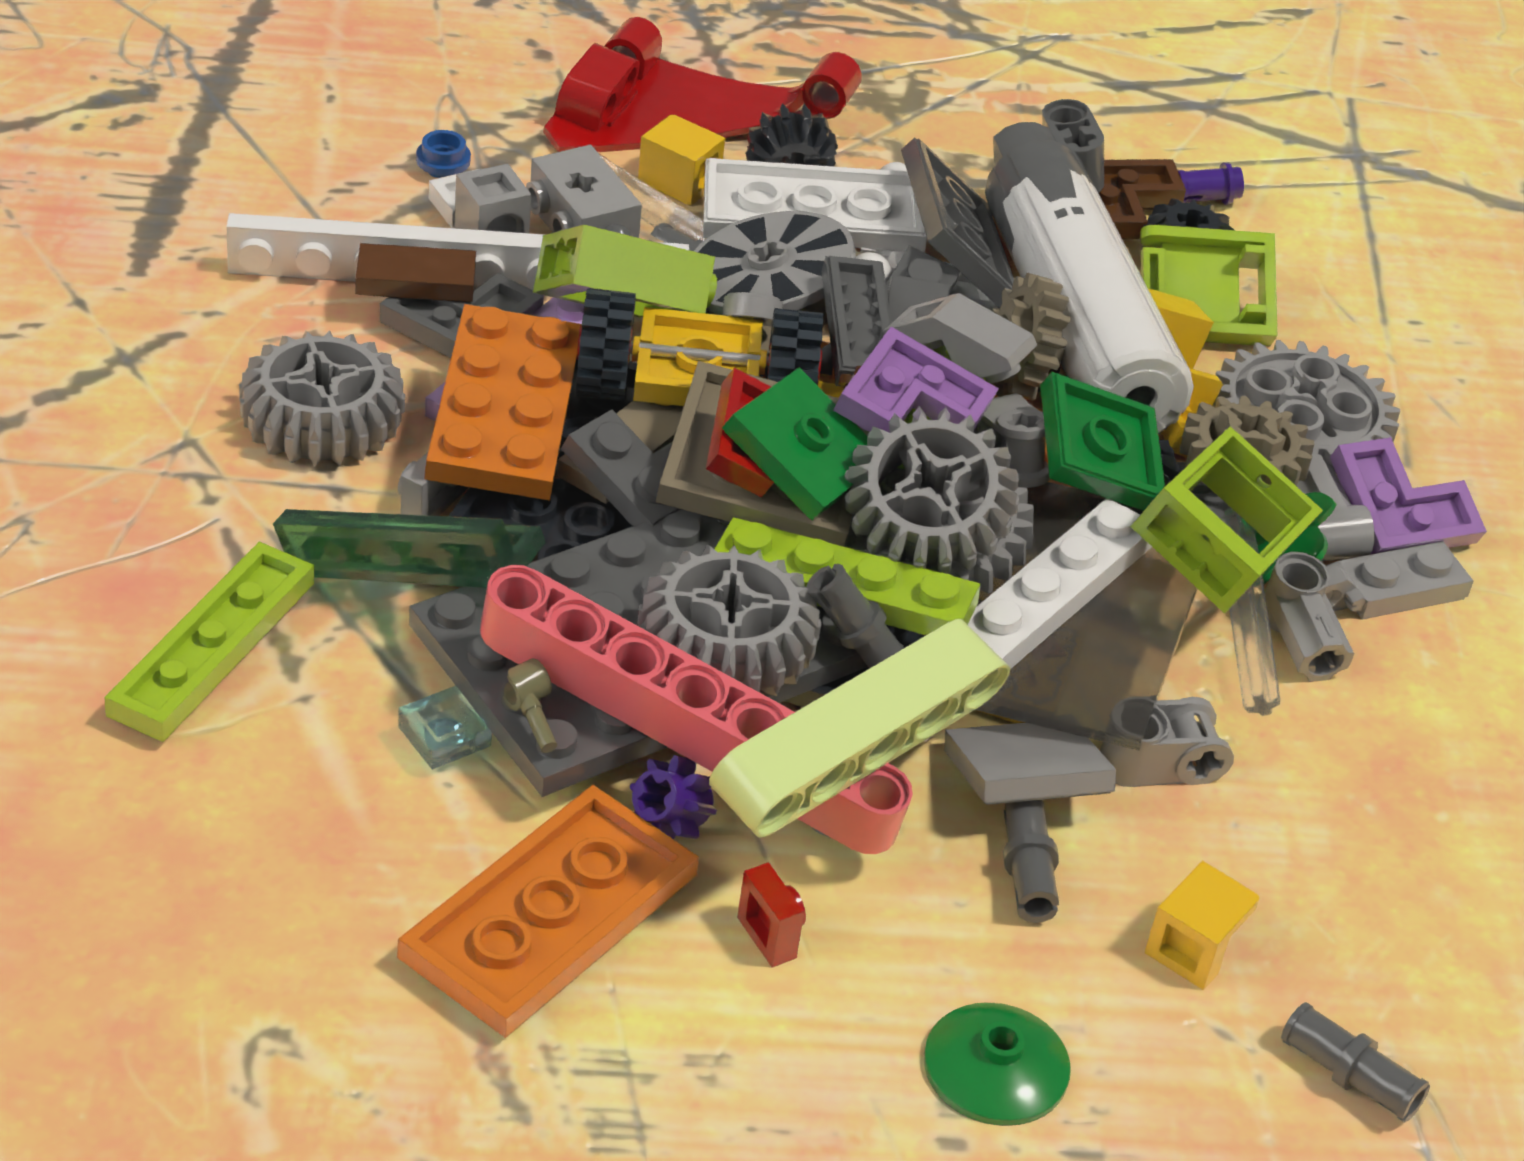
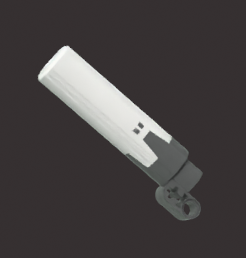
M1072 99L1056 100L1045 105L1043 108L1042 125L1036 122H1019L1005 127L993 136L994 168L988 175L985 189L989 210L1020 277L1025 278L1026 273H1032L1052 279L1053 282L1063 285L1061 295L1069 298L1063 314L1070 317V323L1062 332V338L1067 340V345L1060 363L1066 376L1155 408L1158 434H1160L1168 426L1176 423L1179 420V416L1189 406L1194 388L1191 372L1098 194L1104 187V134L1090 108L1085 103Z

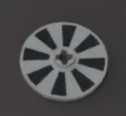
M805 211L765 213L737 221L713 233L694 250V252L715 257L713 273L717 277V289L713 302L706 310L718 315L723 314L724 297L729 293L736 292L758 293L777 297L783 302V309L799 310L825 298L822 280L825 256L856 258L853 238L844 225L828 216Z

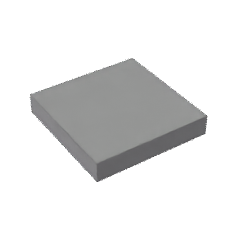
M1072 719L945 729L944 751L986 805L1110 794L1115 791V767Z

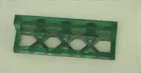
M286 509L273 523L283 551L313 564L315 578L487 588L488 581L495 571L509 565L528 566L546 543L540 526L504 525L502 519Z

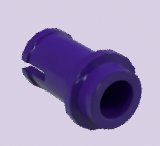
M1223 162L1219 168L1178 170L1186 188L1183 203L1190 202L1192 199L1196 202L1221 200L1223 204L1228 205L1232 204L1234 199L1242 198L1243 172L1240 167H1232L1229 162Z

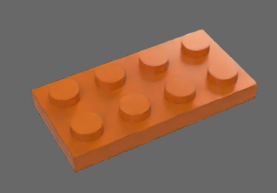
M464 304L426 459L424 479L550 501L576 367L580 324L562 321L555 317H539L504 311L496 307Z
M592 784L399 937L397 958L506 1038L697 876L699 856Z

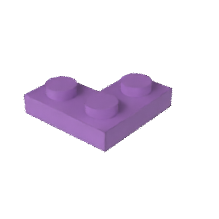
M890 327L843 390L833 411L869 432L874 426L890 433L888 421H890L894 413L902 420H905L912 408L917 410L920 406L927 417L937 420L938 414L946 406L950 413V422L959 424L971 414L972 419L975 421V428L989 408L999 388L897 329Z
M1391 437L1338 445L1330 456L1338 479L1351 505H1364L1371 513L1374 524V545L1370 555L1441 541L1448 548L1475 544L1487 532L1465 480L1412 488Z

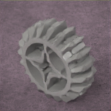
M305 330L302 338L295 340L288 336H282L279 346L263 345L260 356L249 358L248 368L242 373V382L239 384L240 415L244 420V427L248 428L251 432L253 442L265 443L268 454L275 455L286 452L290 463H294L300 458L310 459L314 467L320 460H332L340 466L345 457L351 456L363 461L367 450L383 451L385 440L396 437L397 428L402 420V413L405 412L404 382L401 378L400 368L392 364L391 354L378 353L375 342L358 344L354 334H350L345 338L333 337L329 330L325 336H312Z
M919 406L913 413L912 423L908 424L894 413L890 421H888L890 433L873 426L872 430L868 433V446L857 445L853 452L852 461L857 466L849 467V470L846 471L845 479L854 484L845 495V510L849 514L855 515L852 519V529L856 536L869 535L867 549L870 551V554L874 555L889 549L888 558L894 562H903L907 559L913 561L914 567L925 569L926 564H936L939 572L947 574L951 572L952 561L957 560L964 568L970 571L976 564V552L991 557L997 548V538L1006 539L1012 527V519L1010 517L1018 511L1019 497L1014 491L1018 488L1019 476L1016 469L1008 468L1011 460L1008 447L994 448L996 436L992 428L978 434L973 433L975 421L972 419L971 414L959 424L950 422V413L946 406L938 414L937 420H927L926 414ZM903 464L905 479L895 484L893 492L882 496L879 488L881 483L893 469ZM980 488L984 499L972 515L961 520L958 514L960 503L968 499V492Z
M707 545L701 556H696L688 551H682L677 563L663 562L657 576L649 577L648 586L644 589L643 604L639 605L638 626H641L644 630L758 692L762 690L774 696L778 695L784 683L797 684L803 669L809 668L810 662L815 656L821 620L819 619L817 603L807 592L808 588L804 586L803 574L788 573L784 560H776L770 563L763 560L761 549L752 555L738 553L735 545L732 546L729 552L721 553Z

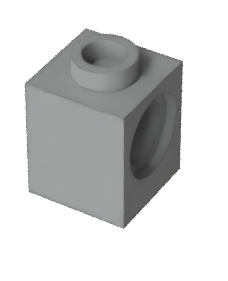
M508 163L456 174L454 228L529 233L531 193Z

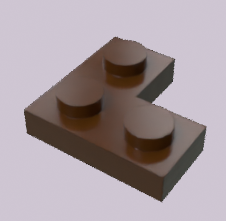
M1173 159L1104 160V187L1098 194L1122 239H1140V231L1147 224L1142 208L1153 210L1155 205H1168L1171 198L1178 199L1181 202L1184 201L1186 188Z

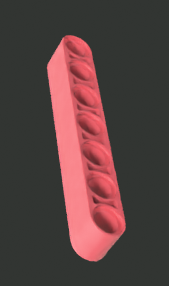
M524 565L501 567L491 575L488 581L480 624L481 637L486 645L517 664L532 658L537 659L547 670L551 683L712 772L731 750L795 713L791 709L535 569ZM887 763L797 819L852 850L863 854H879L887 851L896 841L913 795L912 785L903 772Z

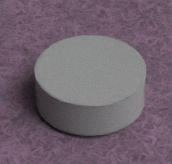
M729 293L724 297L722 315L763 320V326H771L774 308L783 309V302L777 297L765 294Z

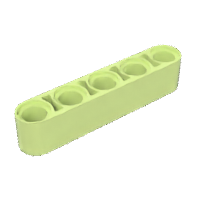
M955 619L731 750L714 768L709 778V785L759 838L766 837L982 706L1003 686L1009 676L1010 667L962 619Z

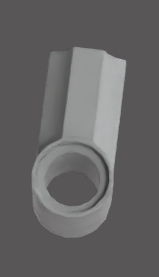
M1312 455L1307 478L1305 481L1298 480L1297 487L1304 494L1312 492L1324 493L1330 496L1337 504L1332 514L1318 526L1328 542V549L1322 561L1346 560L1370 555L1374 545V524L1370 511L1364 505H1351L1332 465L1326 464L1321 455Z
M1289 552L1280 556L1275 563L1258 607L1259 616L1268 627L1281 633L1299 673L1305 674L1309 682L1329 680L1334 674L1347 669L1354 656V652L1325 594L1330 580L1329 571L1314 556L1302 552Z

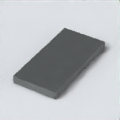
M914 137L901 149L928 242L1000 308L1002 305V291L1004 288L1012 290L1014 277L988 203L919 138L916 139Z

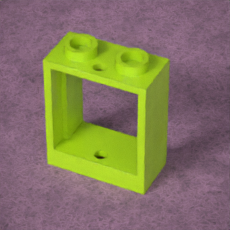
M583 224L543 235L533 293L580 304L585 303L587 288L636 293L634 316L643 318L644 307L706 313V308L713 302L717 289V277L713 273L715 257Z
M1230 426L1162 489L1130 527L1225 614L1323 510ZM1262 474L1270 478V485L1265 484L1262 481ZM1201 481L1269 542L1260 554L1191 492Z

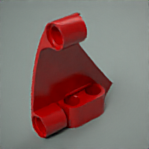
M631 17L623 22L605 46L598 43L592 44L570 70L559 91L554 115L545 124L543 133L557 152L592 145L597 152L640 149L641 136L669 115L681 117L725 138L749 133V128L759 127L762 112L774 117L779 115L782 103L793 113L805 103L811 111V116L822 113L824 118L831 119L842 112L862 81V73L859 65L852 57L845 53L832 52L823 56L806 81L795 87H777L716 76L660 59L662 36L659 29L646 18Z

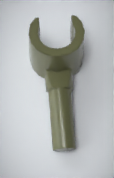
M532 658L509 669L507 674L509 682L504 687L503 699L510 709L514 711L521 709L523 716L529 722L541 752L549 753L557 748V742L545 718L539 700L550 695L552 685L543 664L537 659Z

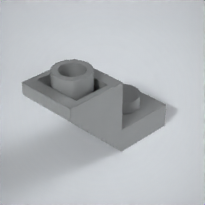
M960 293L910 306L883 330L884 334H886L889 328L893 327L931 350L945 345L952 362L980 378L985 377L988 383L1005 380L1019 372L1021 369L1019 363L1037 346L1032 333Z

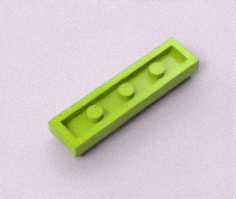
M735 517L730 521L714 549L718 553L729 552L732 546L735 545L738 553L752 555L761 549L763 560L769 563L776 560H784L788 573L803 574L805 587H807L808 581L819 569L825 566H830L832 569L834 564L843 565L863 596L868 601L878 603L887 617L886 625L923 635H928L955 619H962L968 625L979 599L980 583L943 572L916 568L914 565L899 561L894 562L884 556L865 553L828 543L821 539H813Z
M259 541L104 697L106 717L164 742L314 585V565Z

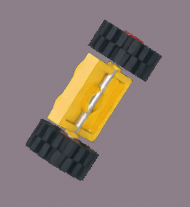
M587 288L584 314L582 324H580L577 349V397L625 402L630 354H632V361L637 362L633 401L651 402L663 406L685 405L698 361L731 370L735 367L746 374L758 377L759 375H764L765 368H767L765 379L779 382L800 367L818 385L822 350L820 349L823 313L774 308L769 353L767 356V350L761 349L763 320L650 307H644L641 336H634V342H632L636 293Z

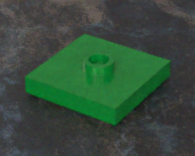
M799 367L732 414L722 429L796 506L813 521L846 495L854 485L845 479V474L849 467L857 466L852 461L853 452L857 445L868 446V436L854 422L833 411L836 404Z
M1051 372L1040 384L1049 478L1144 511L1165 487L1155 408Z

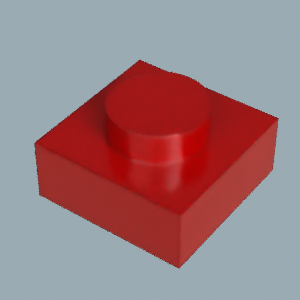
M769 862L745 870L737 919L772 968L796 959L802 926L806 921L805 907L799 893L793 886H786Z

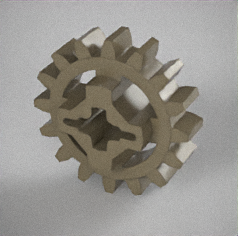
M1026 273L1025 278L1019 276L1014 278L1012 290L1003 289L1002 305L1000 308L993 307L992 311L1032 333L1037 346L1019 363L1021 366L1019 372L1005 380L990 383L999 388L996 393L998 397L1019 394L1024 399L1033 401L1036 399L1038 387L1041 388L1040 384L1047 378L1049 370H1058L1067 345V340L1062 338V332L1070 323V317L1063 314L1069 298L1061 295L1062 284L1053 282L1052 279Z
M1220 396L1217 397L1215 407L1201 402L1198 405L1196 414H1188L1179 450L1181 454L1187 455L1185 464L1187 467L1231 426L1297 486L1298 480L1305 481L1307 478L1315 444L1314 440L1306 438L1308 431L1306 425L1290 424L1293 413L1290 411L1279 413L1272 409V402L1269 401L1263 402L1259 407L1253 406L1247 396H1241L1238 404L1231 403L1225 397ZM1262 474V481L1265 484L1270 485V478Z

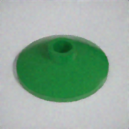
M974 1003L949 1012L932 1028L924 1051L926 1075L938 1096L960 1114L991 1125H1021L1044 1117L1063 1099L1070 1080L1071 1065L1069 1055L1057 1033L1039 1017L1021 1008L1007 1004Z

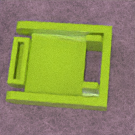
M1147 225L1141 229L1140 243L1144 246H1151L1143 247L1141 250V276L1147 288L1195 302L1214 322L1205 342L1254 345L1259 342L1264 346L1272 345L1278 336L1275 233L1165 225ZM1239 268L1258 269V304H1246L1240 313Z

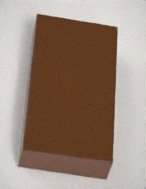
M360 243L355 278V294L473 302L476 251Z

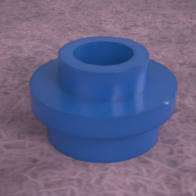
M435 130L423 137L422 144L416 150V162L422 170L431 176L442 178L464 172L470 166L471 152L466 146L465 139L460 134L450 130Z

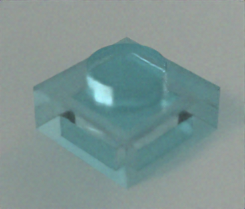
M456 685L398 708L399 729L432 770L491 746L492 732Z

